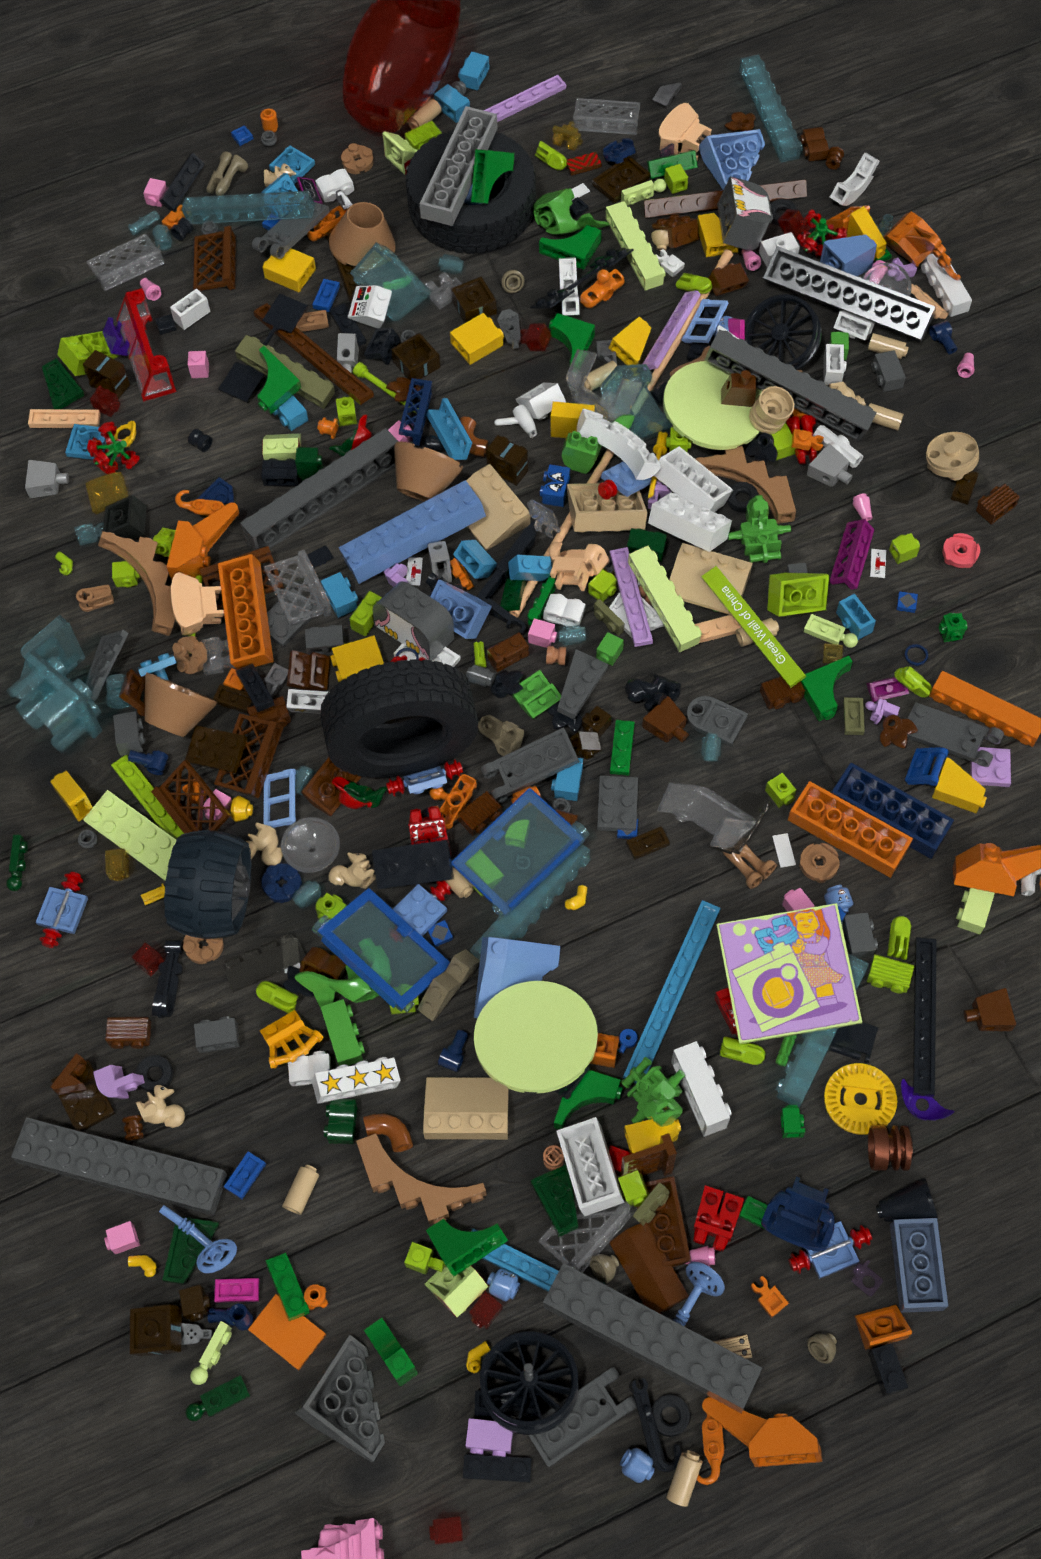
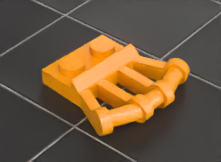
M295 1010L259 1030L270 1048L269 1064L272 1069L284 1063H293L301 1055L309 1054V1050L323 1039L320 1032L304 1025ZM301 1034L310 1037L305 1044L299 1037ZM294 1039L299 1048L291 1051L286 1043ZM282 1046L286 1055L277 1057V1049Z

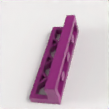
M865 519L847 523L829 581L832 585L845 583L851 590L858 588L875 530ZM857 527V529L850 535L852 528ZM853 540L852 544L846 549L847 545ZM848 555V559L842 563V560ZM844 570L843 575L838 577V574Z

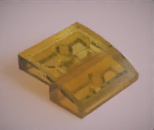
M121 472L107 474L85 483L92 512L96 515L104 511L106 506L129 497Z

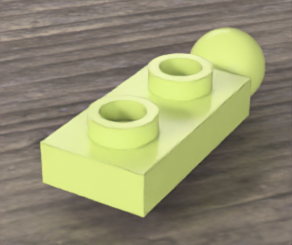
M657 179L654 183L650 180L624 189L621 192V202L625 201L626 205H630L653 197L654 191L663 192L666 189V182L663 179Z
M811 614L804 628L805 633L837 646L840 640L848 648L855 647L858 643V638L855 634H844L845 627Z
M222 1321L219 1323L199 1361L201 1363L200 1366L194 1368L190 1374L191 1381L196 1385H202L207 1381V1369H211L212 1365L217 1364L221 1356L220 1350L223 1344L226 1345L231 1338L232 1333L230 1331L232 1328Z

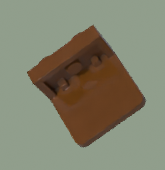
M679 214L670 215L668 219H658L656 223L652 224L654 229L668 231L670 248L699 239L697 219H692L690 216L679 217Z

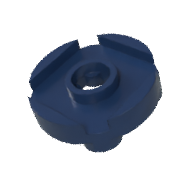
M629 138L622 139L620 143L613 141L603 149L605 161H615L616 164L623 162L624 158L636 153L633 140Z
M289 864L271 865L263 875V891L274 902H288L292 900V897L298 895L301 890V877L297 869ZM281 879L287 881V884H283V887H279L277 883Z

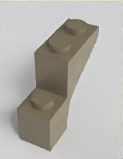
M466 949L453 956L446 971L432 980L417 1010L431 1021H434L460 986L474 975L480 960Z

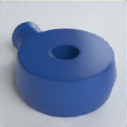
M625 1029L620 1033L619 1042L621 1046L618 1051L624 1053L626 1048H632L637 1044L638 1036L634 1030Z

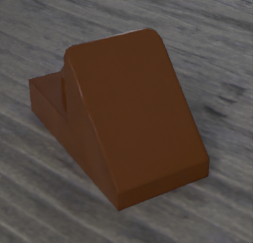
M76 1053L51 1085L52 1090L56 1094L60 1095L87 1089L82 1082L76 1079L86 1069L87 1062L83 1057Z

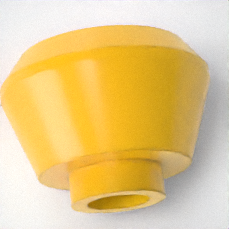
M241 796L233 798L231 818L235 822L246 820L249 816H252L253 805L250 804L249 800Z

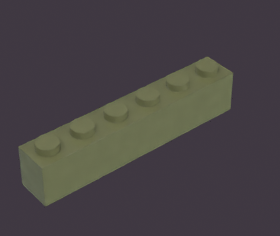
M246 335L235 350L237 359L268 376V368L259 353V349L265 345L256 337ZM266 345L265 347L300 380L301 389L296 393L324 409L335 394L333 383L327 379L323 380L314 371L304 369V366L300 363L292 362L285 354H279L275 352L274 348Z

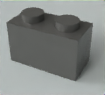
M895 350L875 354L871 368L876 373L877 384L881 386L882 391L887 392L903 388L906 377Z
M342 625L305 629L307 654L310 655L312 652L323 655H333L332 648L344 645Z
M136 711L113 715L116 746L120 756L128 755L131 750L143 752L142 744H145V737L143 732L141 733V729H144L142 718H138Z
M868 912L845 915L842 927L849 960L873 957L876 949H878V942L876 937L873 938L874 924L873 920L869 919Z
M226 1016L216 1021L202 1020L198 1024H194L196 1048L199 1053L240 1047L238 1024L235 1018Z

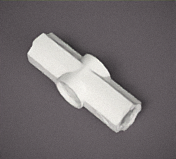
M820 425L816 429L813 437L817 435L823 436L824 438L821 443L823 446L826 447L828 444H831L848 459L849 466L852 468H856L860 464L863 455L850 446L845 436H837L824 425Z

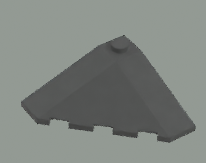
M348 1335L306 1394L295 1414L313 1428L368 1461L374 1462L385 1444L383 1434L379 1435L377 1421L380 1420L378 1403H373L371 1389L374 1388L372 1372L371 1370L367 1371L365 1358L368 1357L367 1347L351 1335Z

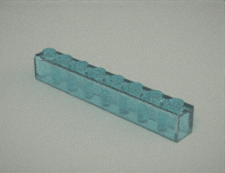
M759 54L741 58L739 71L780 162L799 159L802 143L798 141L796 130L792 128L791 119L786 115V108L781 104L780 95L776 93L775 84L770 80V74L765 69L764 61L761 60Z
M309 191L186 197L182 212L191 224H199L206 221L218 223L312 218L315 204Z
M569 838V840L560 848V850H561L566 844H568V843L571 841L570 838ZM581 844L506 917L501 914L473 945L470 953L480 960L483 937L517 940L518 937L522 938L528 930L527 927L531 923H536L542 910H547L553 902L552 899L564 891L565 884L575 879L578 874L577 871L581 866L584 868L589 863L590 849Z
M848 954L855 990L857 991L869 963ZM838 1028L802 1034V1037L805 1038L802 1045L797 1044L793 1053L796 1058L794 1062L789 1061L784 1071L788 1074L785 1080L780 1079L775 1089L779 1091L778 1099L790 1105H797L800 1108Z

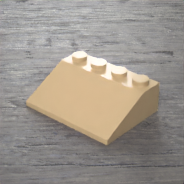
M490 464L476 471L466 480L481 501L486 517L472 523L467 528L486 551L529 526L530 512Z
M600 483L567 484L570 517L574 532H619L621 530H631V528L645 530L647 509L640 490L628 497L617 490L616 496L605 500L598 493V485Z
M682 543L669 579L675 586L676 594L680 595L685 602L731 615L701 576L717 566L737 592L743 596L750 577L752 563L716 552H708L702 548Z
M427 1077L424 1105V1138L508 1140L509 1089L492 1078Z

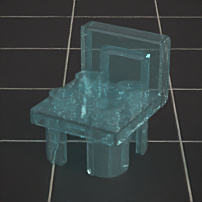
M59 615L21 648V655L25 660L21 678L6 691L9 696L21 700L16 705V709L31 727L39 729L43 724L48 727L54 735L51 739V744L59 752L63 753L85 732L93 739L102 732L96 719L102 712L90 699L93 693L84 682L77 678L71 683L65 677L85 659V655L70 623Z

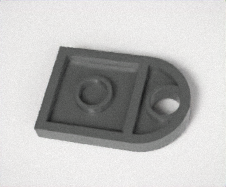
M701 696L694 699L687 709V721L694 730L732 747L748 717V713L710 696ZM698 707L702 710V713L695 714L692 709Z

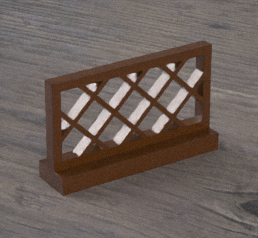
M231 226L224 227L222 232L195 236L193 289L203 291L225 286L229 290L235 289L236 236ZM218 238H223L219 244L215 242ZM201 241H208L203 247L199 245ZM214 245L215 248L209 252L207 249ZM220 249L223 252L218 257L214 254ZM203 252L207 255L201 260L199 256ZM211 257L215 260L210 265L206 263ZM220 262L222 266L216 270L214 267ZM203 265L206 266L207 268L202 273L199 272V269ZM211 270L215 272L210 278L206 276ZM218 276L222 277V281L214 282ZM203 278L207 280L204 284L198 285Z
M269 546L228 559L232 560L252 554L261 565L270 561L271 568L269 572L261 569V572L267 575L263 581V586L266 588L264 589V594L284 588ZM218 563L199 569L205 587H209L208 582L217 580L220 582ZM269 577L277 579L278 585L271 587L266 583ZM223 604L217 605V610L224 609Z
M239 713L233 733L245 736L254 730L257 738L250 742L246 741L244 749H248L250 756L243 760L241 759L239 764L244 773L235 778L233 773L219 770L214 785L259 799L284 727L271 720L266 721ZM245 719L250 722L251 727L243 731L241 726ZM267 725L266 732L259 735L256 728ZM259 741L260 749L253 753L250 746ZM252 759L254 766L247 771L244 763ZM230 773L232 780L226 784L222 783L223 776ZM246 777L248 781L246 788H240L238 781Z
M184 760L160 787L156 786L151 791L184 834L201 831L202 823H209V830L217 831L231 816L187 760ZM185 768L188 770V779H182V771ZM172 782H176V793H172L168 789ZM181 782H188L187 793H181ZM193 782H198L199 793H192ZM181 795H187V806L180 804ZM192 795H199L198 807L192 806ZM204 795L210 797V807H203ZM191 809H198V820L191 818ZM203 809H210L209 820H203ZM215 809H219L223 814L219 820H214Z
M670 1134L662 1135L659 1145L624 1156L622 1158L620 1177L636 1170L642 1176L662 1170L664 1176L672 1174L677 1152Z

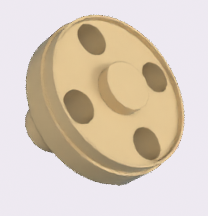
M947 432L935 437L927 447V468L936 475L948 477L954 481L962 479L979 462L977 442L973 437L962 432Z

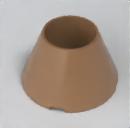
M359 202L350 206L334 227L329 237V247L334 257L342 264L353 265L355 269L372 270L384 266L391 260L392 255L395 253V240L381 209L371 203Z
M396 442L394 451L397 490L409 497L424 502L444 492L463 469V466L459 467L460 463L440 452L426 447L424 449L414 447L415 444Z
M148 672L145 675V722L165 731L185 737L217 704V701Z

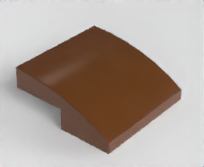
M292 650L289 657L287 686L305 690L326 691L330 656L315 652L309 655Z

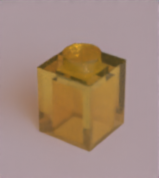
M125 849L105 851V871L110 880L120 881L123 878H129V856Z

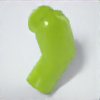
M58 552L55 559L62 563L59 571L63 575H69L72 572L73 561L62 552Z

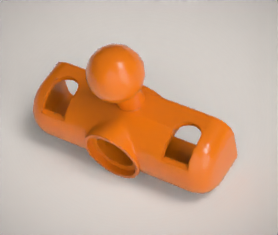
M337 206L313 227L314 232L309 231L306 234L311 241H317L325 235L327 236V233L332 232L348 208L343 210L341 206ZM336 211H339L340 214L338 218L334 215Z
M604 269L600 270L597 273L598 280L581 294L580 303L590 309L602 300H609L614 291L625 282L624 276L617 269L610 273Z
M466 774L459 777L450 793L444 792L442 787L437 789L431 788L429 791L432 799L445 800L440 808V812L445 815L446 829L453 827V822L458 819V813L467 807L466 804L470 800L473 790L477 788L476 780ZM460 781L465 784L462 790L458 788ZM455 801H461L458 805H453Z

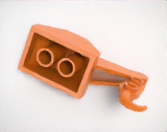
M912 211L906 213L883 236L888 247L916 267L932 252L938 258L937 263L945 269L950 277L955 280L961 279V276L953 271L950 263L951 258L945 253L946 248L941 244L942 241L921 217Z
M182 490L177 493L175 502L180 508L188 509L198 515H207L208 517L193 526L188 521H178L167 563V570L171 581L178 572L193 578L197 575L201 576L199 569L210 566L211 558L207 553L239 515L236 503L224 505L220 501L205 499L184 502L181 500V496L189 493V490Z
M979 843L955 857L953 864L954 885L1014 896L1017 887L1016 881L1041 868V845L1002 851L1000 847L992 843Z
M711 1397L703 1401L702 1408L707 1414V1418L702 1423L704 1454L711 1466V1475L703 1478L698 1474L697 1481L704 1485L713 1484L720 1475V1465L724 1455L723 1428L749 1448L750 1459L755 1467L822 1462L821 1447L817 1438L792 1416L776 1414L774 1418L766 1420L746 1411H743L741 1414Z

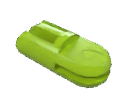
M539 142V147L536 150L537 153L534 156L555 170H563L567 164L566 157L546 143Z
M683 273L677 281L676 287L684 291L698 290L700 294H707L712 289V283L706 277Z
M911 666L899 668L895 671V678L910 691L920 697H928L932 690L931 684Z
M898 916L893 919L887 956L893 955L894 958L900 957L902 960H907L911 922L905 916Z
M263 981L257 986L256 994L261 1000L288 1014L295 1010L298 995L269 981Z
M723 1038L720 1056L752 1065H758L764 1061L765 1050L761 1046L752 1043L739 1044L738 1039Z

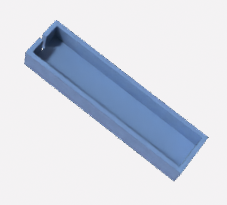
M465 480L340 546L339 550L345 563L360 584L394 566L396 563L426 549L429 543L439 542L486 517L481 501Z

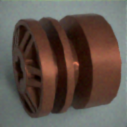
M870 1125L868 1132V1158L871 1170H887L889 1161H891L893 1170L898 1171L901 1166L903 1171H909L913 1154L909 1127L901 1125L899 1130L896 1125H893L890 1135H888L885 1125Z

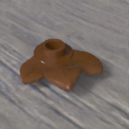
M734 112L731 115L732 121L724 126L732 131L753 130L756 117L752 113L745 115L742 112Z
M397 377L396 381H392L386 386V389L396 392L395 401H406L411 381L405 377ZM414 385L416 391L421 390L420 385Z
M889 715L883 721L884 729L880 734V741L884 747L893 743L897 747L906 748L907 734H914L918 730L911 720L900 719L897 715ZM891 721H895L894 726H889Z

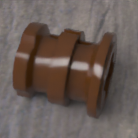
M835 146L829 149L826 166L829 169L835 170L840 167L841 160L844 157L843 149Z
M128 1116L122 1119V1122L126 1124L124 1126V1132L127 1134L125 1135V1140L132 1141L143 1138V1133H141L143 1125L140 1123L143 1120L142 1116Z

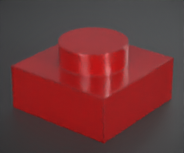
M610 1145L609 1153L614 1169L621 1172L622 1158L631 1153Z

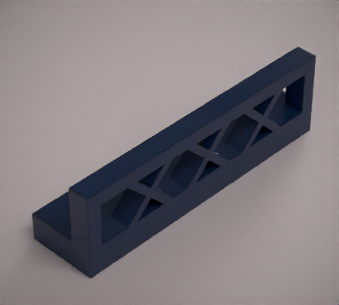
M412 378L399 428V435L413 437V444L420 446L432 395V381ZM414 385L424 386V388L416 391ZM417 397L420 402L414 405L411 400ZM414 410L417 415L410 418L408 413ZM411 424L414 430H405L404 427Z

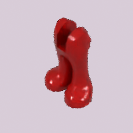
M811 415L802 416L800 421L798 416L789 418L786 424L792 434L794 429L800 430L801 425L804 431L812 432L813 436L816 420ZM810 447L809 451L796 448L795 454L798 463L805 464L806 455L809 456L811 463L817 457V450Z

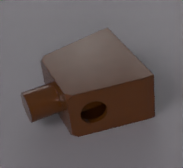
M743 370L741 374H730L721 388V404L752 407L755 403L756 376L751 375L747 370Z
M669 696L643 718L642 727L664 742H669L674 736L680 742H683L689 736L683 729L686 726V717Z
M1006 988L975 998L972 1003L973 1009L964 1010L963 1012L965 1022L976 1021L979 1031H1012L1016 1026Z

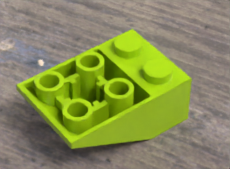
M103 331L61 338L57 353L75 376L85 375L83 363L94 350L113 359L120 356L111 354Z

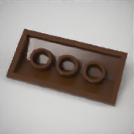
M328 757L301 793L314 807L332 816L341 803L339 801L340 790L331 781L335 777H343L348 782L357 783L362 776L353 775L341 770Z
M672 1176L645 1182L649 1194L659 1182L670 1192L666 1203L662 1206L659 1205L655 1210L654 1218L647 1223L657 1239L658 1249L665 1253L669 1260L661 1262L663 1267H676L691 1262L675 1178Z
M645 1223V1232L642 1225L637 1224L626 1229L609 1243L644 1306L662 1314L687 1299L689 1295L673 1267H663L661 1262L669 1260L665 1253L658 1249L657 1239L649 1225Z

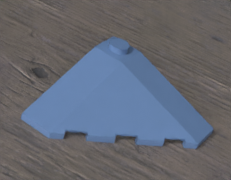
M760 129L706 136L700 143L699 151L704 163L724 190L730 176L746 181L749 180L752 174L750 170L752 166L756 165L760 156L758 153L764 148L765 142Z
M483 937L474 1018H478L489 1000L502 990L523 982L541 981L546 973L557 968L560 946Z

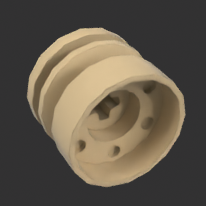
M771 386L764 389L749 412L750 422L754 428L761 433L775 434L780 431L794 411L795 404L792 396L781 387Z

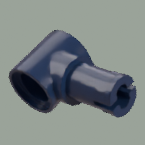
M948 321L930 326L929 333L931 338L942 343L949 355L957 351L958 348L951 338L952 327Z
M131 750L128 757L129 762L144 765L147 771L154 775H163L168 760V755L161 751H152V754H144Z
M457 1030L451 1045L442 1050L438 1060L439 1066L458 1072L464 1058L462 1048L468 1037L466 1032Z
M235 1304L227 1310L211 1308L209 1310L210 1314H208L209 1323H220L222 1321L229 1326H236V1328L242 1331L249 1329L254 1320L253 1315L243 1304Z

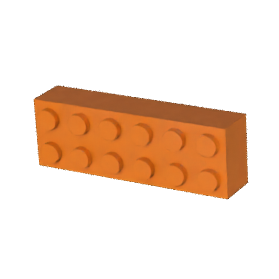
M252 554L218 563L231 665L238 670L252 663L254 667L274 662L260 562Z
M810 781L790 810L788 821L890 878L913 840L912 837Z

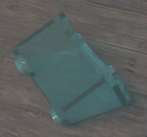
M377 242L350 272L354 277L353 281L359 286L376 285L392 291L387 308L388 313L386 314L392 321L402 319L431 294V291L394 252Z
M647 364L616 366L601 385V394L615 419L621 415H634L635 418L629 430L640 439L672 427V423L667 419L665 412H661L647 388L652 379V374Z

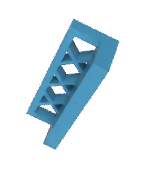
M443 398L439 410H428L426 416L448 456L454 460H467L472 441L449 400Z

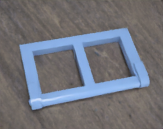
M702 299L681 340L684 343H709L729 304L728 301ZM704 307H720L715 318H699ZM696 324L711 325L706 336H691Z
M287 769L267 775L264 782V825L275 828L296 823L295 769ZM289 777V794L270 798V782ZM289 800V817L270 821V805Z

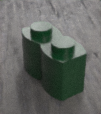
M356 1099L330 1101V1105L326 1106V1117H329V1122L324 1127V1137L331 1144H354L357 1118Z

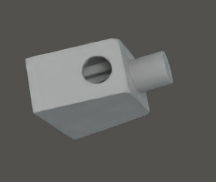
M338 333L337 362L352 373L355 365L358 363L359 354L356 334Z
M828 444L809 464L807 476L830 487L834 486L839 480L847 485L853 475L846 472L849 465L848 459L831 444Z
M28 460L25 489L29 498L55 495L59 491V484L69 483L68 473H60L57 464Z
M446 542L429 543L428 551L432 573L436 574L438 579L443 577L447 583L452 582ZM437 563H443L444 568L438 569Z

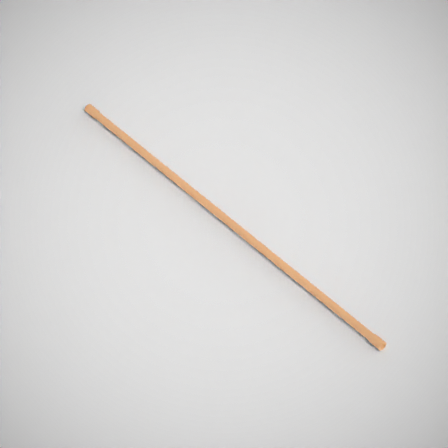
M724 250L715 268H725L733 256L732 251ZM710 292L700 295L658 369H654L628 414L634 415L635 418L637 417L649 396V391L656 385L682 341L681 339L685 335L701 300L707 299ZM609 449L606 450L586 484L599 481L602 472L605 471L615 453ZM570 512L551 544L553 542H562L572 526ZM549 547L544 556H549ZM539 581L527 582L520 609L509 611L510 614L517 618L520 616Z

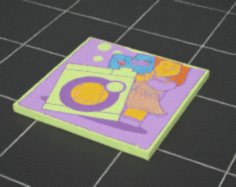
M837 903L717 924L739 1044L862 1024Z

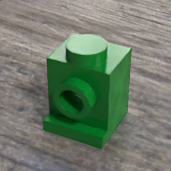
M797 1105L785 1106L780 1113L782 1138H803L805 1134V1128H801L804 1127L803 1114H800Z

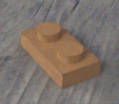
M326 310L304 313L296 328L301 332L328 328Z

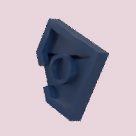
M219 477L197 499L220 501L224 505L234 503L233 487Z

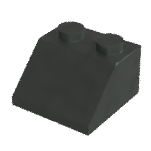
M131 495L106 506L103 531L132 540L143 536L145 533L147 505Z

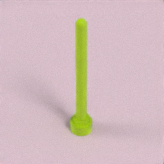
M361 362L355 365L353 369L354 375L359 378L365 377L395 399L396 392L386 389L387 384L369 373L366 365Z

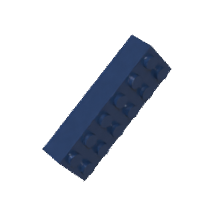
M853 763L849 764L831 792L912 837L913 840L910 848L930 859L935 855L954 822V819Z

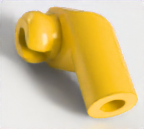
M578 886L577 895L565 901L566 909L577 910L585 905L586 886Z
M138 1255L128 1257L129 1267L140 1266L145 1271L144 1275L146 1277H153L156 1274V1263L149 1256Z
M486 1341L468 1352L466 1366L469 1372L477 1373L480 1370L481 1357L490 1351Z

